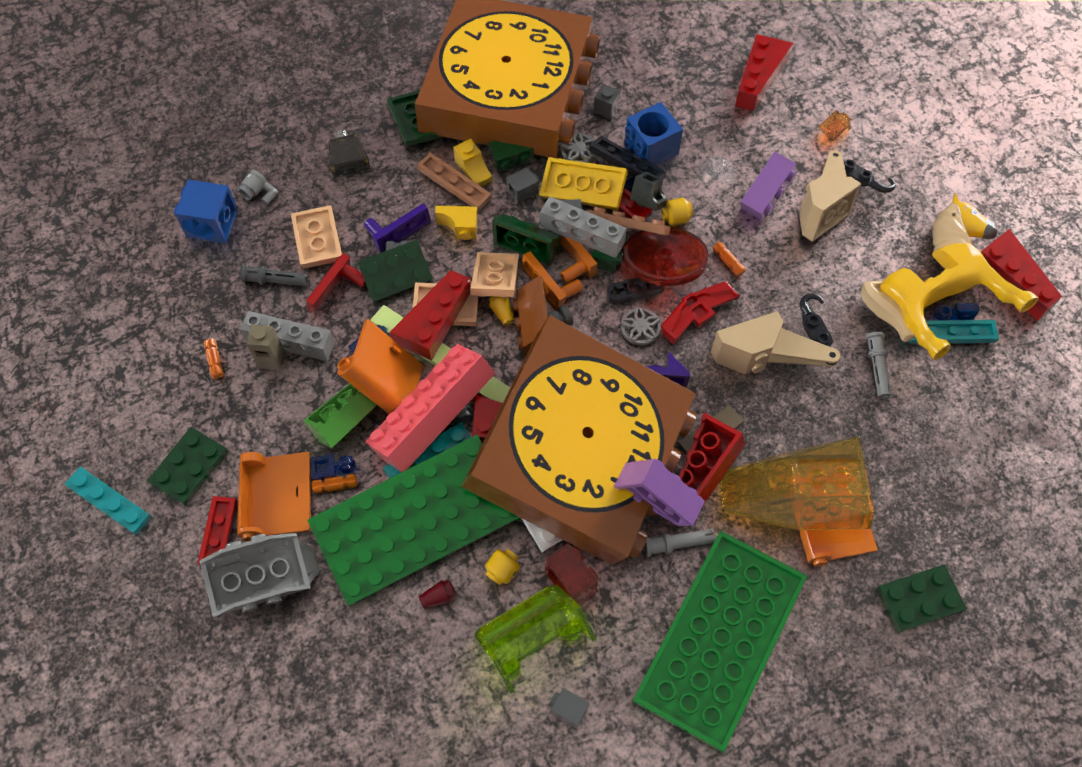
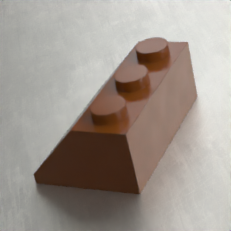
M542 276L536 277L517 289L516 299H513L514 312L518 311L519 316L515 318L516 331L520 330L521 336L517 337L518 348L523 349L524 357H526L537 332L548 318Z

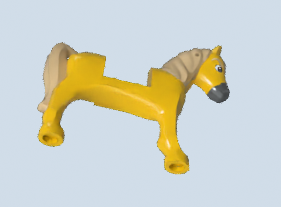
M954 194L952 203L939 212L932 226L933 245L935 246L932 256L945 270L940 275L934 278L930 277L923 282L910 269L901 268L889 274L883 281L864 282L861 290L864 303L879 318L897 329L903 342H908L916 337L918 344L928 351L929 356L933 360L942 358L951 349V345L947 340L935 337L924 318V308L934 302L966 291L978 284L987 286L1003 303L1015 305L1020 313H1024L1033 307L1039 298L1034 293L1023 291L1003 279L987 263L982 253L972 245L970 237L995 238L998 232L997 225L980 214L971 204L961 202L957 194Z

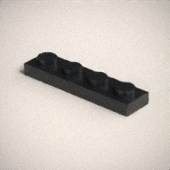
M603 136L589 144L590 152L616 167L626 168L628 173L634 177L648 172L661 179L665 178L666 171Z

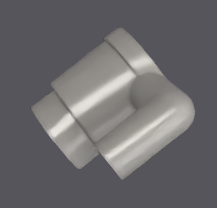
M251 170L238 188V192L248 200L256 197L262 189L265 190L267 194L261 200L266 205L278 193L277 189L270 185L266 178L256 170Z

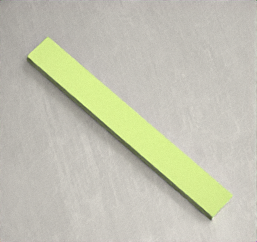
M383 305L370 321L390 335V331L403 317ZM442 343L432 361L425 357L423 358L436 365L443 360L451 348ZM492 377L477 394L481 397L503 403L510 387L497 378Z

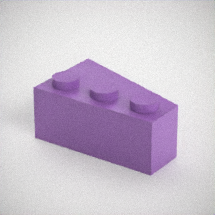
M774 152L741 200V209L761 221L765 216H769L774 209L775 203L778 199L782 198L785 190L797 175L796 163Z
M657 459L625 464L614 485L616 489L621 490L625 488L635 494L634 500L641 502L643 499L654 506L652 511L677 526L694 525L705 500L697 495L698 492L695 489L685 485L678 475L667 470L664 467L665 465Z

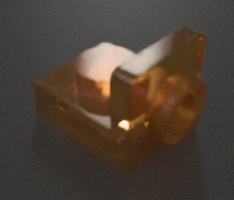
M837 110L818 126L832 141L837 139L846 129L849 131L852 128L850 117L846 113H840Z

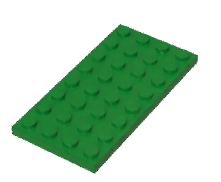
M478 435L307 520L348 606L369 597L520 518L461 487L482 446Z
M720 531L632 702L724 753L808 576Z

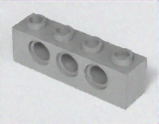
M549 196L540 211V227L614 258H617L625 243L626 227Z
M251 311L247 312L240 328L247 342L251 324L274 326L284 351L327 362L335 344L331 330Z

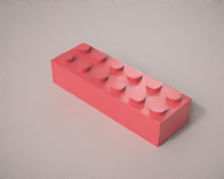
M457 344L449 350L440 363L434 366L426 378L418 383L409 396L405 397L402 403L387 416L386 420L371 433L365 442L382 460L400 472L407 470L496 374L482 355Z

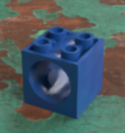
M659 102L627 117L624 146L628 151L657 166L679 155L683 128L663 103Z
M189 179L181 190L179 203L174 208V215L186 237L219 243L227 242L238 212L228 185Z

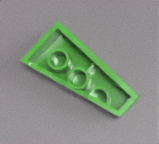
M348 384L305 418L303 422L320 443L333 448L373 410L376 404L351 384Z

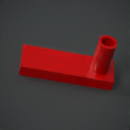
M341 254L307 298V310L315 313L342 277L347 278L362 288L365 287L366 284L361 272L350 266V257L348 255Z

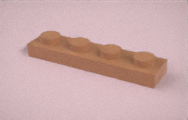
M431 152L417 164V169L471 207H477L478 212L492 199L490 192Z
M594 207L593 210H586L621 226L669 235L670 227L664 225L665 221L653 219L652 223L644 221L645 217L637 215L627 218L625 213L618 211L608 214L605 213L606 209Z

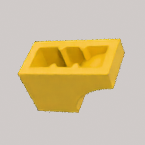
M472 139L453 147L455 163L467 178L481 187L493 181L492 175L483 161L481 151Z
M435 207L436 223L451 228L456 234V239H477V207Z

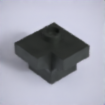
M648 172L637 175L630 199L637 202V205L648 207L654 211L665 207L668 198L664 196L662 191L663 179Z

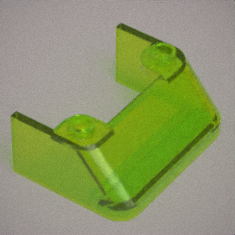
M551 585L542 589L483 625L474 634L487 660L510 694L515 690L509 680L514 679L521 669L519 661L559 636L563 640L574 641L582 633L592 642L597 640L581 606L557 585Z

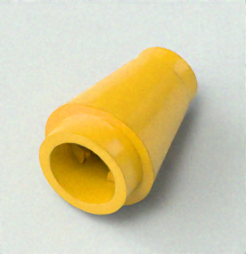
M492 296L489 299L490 308L502 322L503 326L510 325L515 321L509 297Z

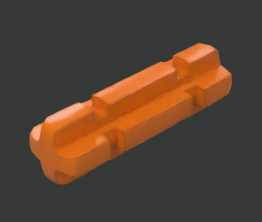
M719 241L713 246V251L732 269L731 271L739 277L746 271V268L739 263V260L722 242Z
M213 338L204 341V348L206 349L205 353L208 366L210 367V375L213 379L222 378L224 374L221 368L219 352L217 351V343Z
M356 474L346 475V477L325 478L324 481H321V479L312 481V491L315 494L323 493V490L330 492L342 490L345 487L355 488L358 486Z

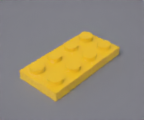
M548 157L539 196L544 199H548L549 196L558 200L581 199L582 205L618 210L628 171L626 168Z

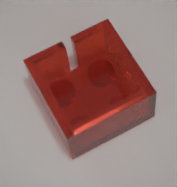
M568 543L545 559V574L573 612L596 596L597 580L599 577L592 567L587 568L583 562L584 557L577 547L573 549L570 543Z

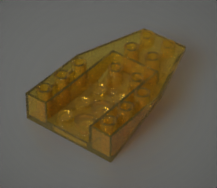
M860 436L788 451L729 468L720 481L722 512L795 530L871 528L874 508Z

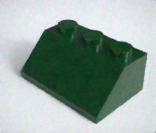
M505 214L497 216L492 220L494 245L522 256L531 251L539 262L551 266L560 248L561 235Z

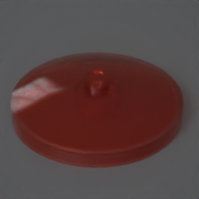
M670 227L669 235L641 230L627 240L623 252L624 264L632 275L644 282L659 286H678L696 280L705 272L709 257L708 249L699 237L689 231Z

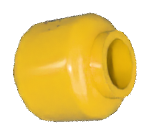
M683 197L668 200L664 209H661L663 221H667L672 227L687 224L690 221V217H693L691 202Z
M508 548L505 552L497 549L485 564L487 570L485 574L498 585L502 583L509 584L520 570V564L516 561L519 557Z

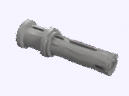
M871 332L865 335V341L868 342L869 347L868 358L873 363L877 396L880 399L892 397V391L886 364L888 351L885 349L883 341L885 334L883 332Z
M710 528L671 536L669 533H662V536L647 537L643 547L644 554L648 558L651 557V554L663 552L670 554L674 549L713 544L716 540L715 534L712 535L714 529Z

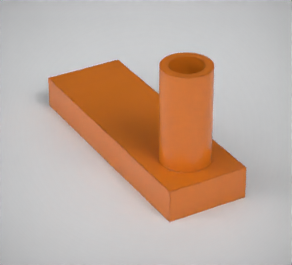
M561 235V245L576 261L574 265L560 272L563 282L567 284L583 273H586L589 278L597 274V262L581 243Z
M531 251L523 254L521 268L531 281L536 277L542 276L545 298L555 311L565 305L567 298L583 291V285L578 279L559 288Z

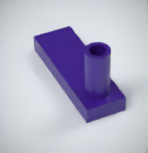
M421 204L385 228H382L373 218L367 219L364 227L372 234L376 249L382 253L386 251L387 241L399 243L430 223L431 218L428 208Z

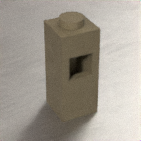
M251 324L247 346L258 368L280 371L285 351L274 326Z

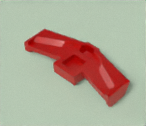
M727 281L688 294L682 298L681 303L661 325L663 335L674 345L692 322L697 328H700L715 317L716 313L712 308L738 300L740 295Z

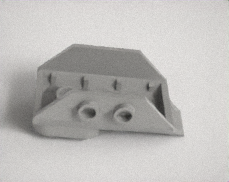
M296 533L269 536L259 534L251 537L249 542L242 544L241 541L231 542L226 545L227 548L221 549L200 560L213 617L242 609V612L251 611L258 608L257 604L267 602V605L282 601L283 596L310 589V583L320 573L313 546L300 541Z

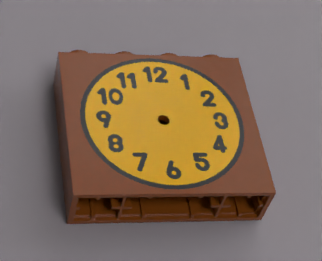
M456 0L415 102L418 132H434L438 136L463 141L472 139L474 143L488 145L492 141H500L534 148L535 155L557 158L561 143H572L575 120L569 119L570 113L580 115L584 91L578 90L579 85H589L592 72V62H587V57L596 59L598 55L600 35L592 34L593 17L502 0Z
M549 315L537 332L461 487L611 565L628 556L635 559L641 553L648 537V533L640 529L646 514L652 517L656 512L652 511L654 506L643 499L641 502L633 499L635 494L625 488L618 490L614 485L623 467L629 462L657 459L671 473L674 471L681 456V452L673 448L678 435L685 437L690 432L697 417V413L689 409L695 393Z

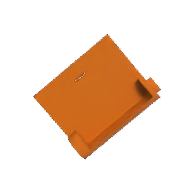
M366 319L354 354L340 360L337 365V374L390 414L417 387L424 365L369 319Z
M310 451L264 457L258 452L242 453L239 465L237 536L242 538L243 541L249 542L251 537L259 534L269 536L311 531L307 521L311 518Z
M853 471L809 480L807 476H798L785 482L809 564H813L814 567H820L828 564V561L878 551Z

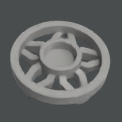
M575 132L571 144L561 143L560 153L565 160L578 161L576 159L582 158L585 160L579 162L591 163L597 156L591 154L589 146H586L595 141L589 135ZM564 149L569 152L568 156L565 154Z
M636 307L623 316L620 329L623 337L628 342L644 346L653 343L659 337L661 322L658 315L651 310ZM640 313L642 318H638L637 314ZM655 325H657V332H656V334H655V332H654V330H653V327H654ZM624 327L628 328L629 330L632 329L630 332V336L626 333ZM641 336H644L645 338H647V340H638V339H639Z

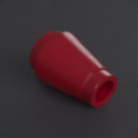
M448 579L446 581H439L422 595H419V600L423 608L426 609L452 602V599L457 597L451 581Z

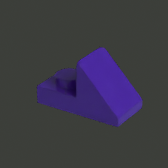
M669 352L666 358V367L660 365L646 366L681 386H688L690 372Z

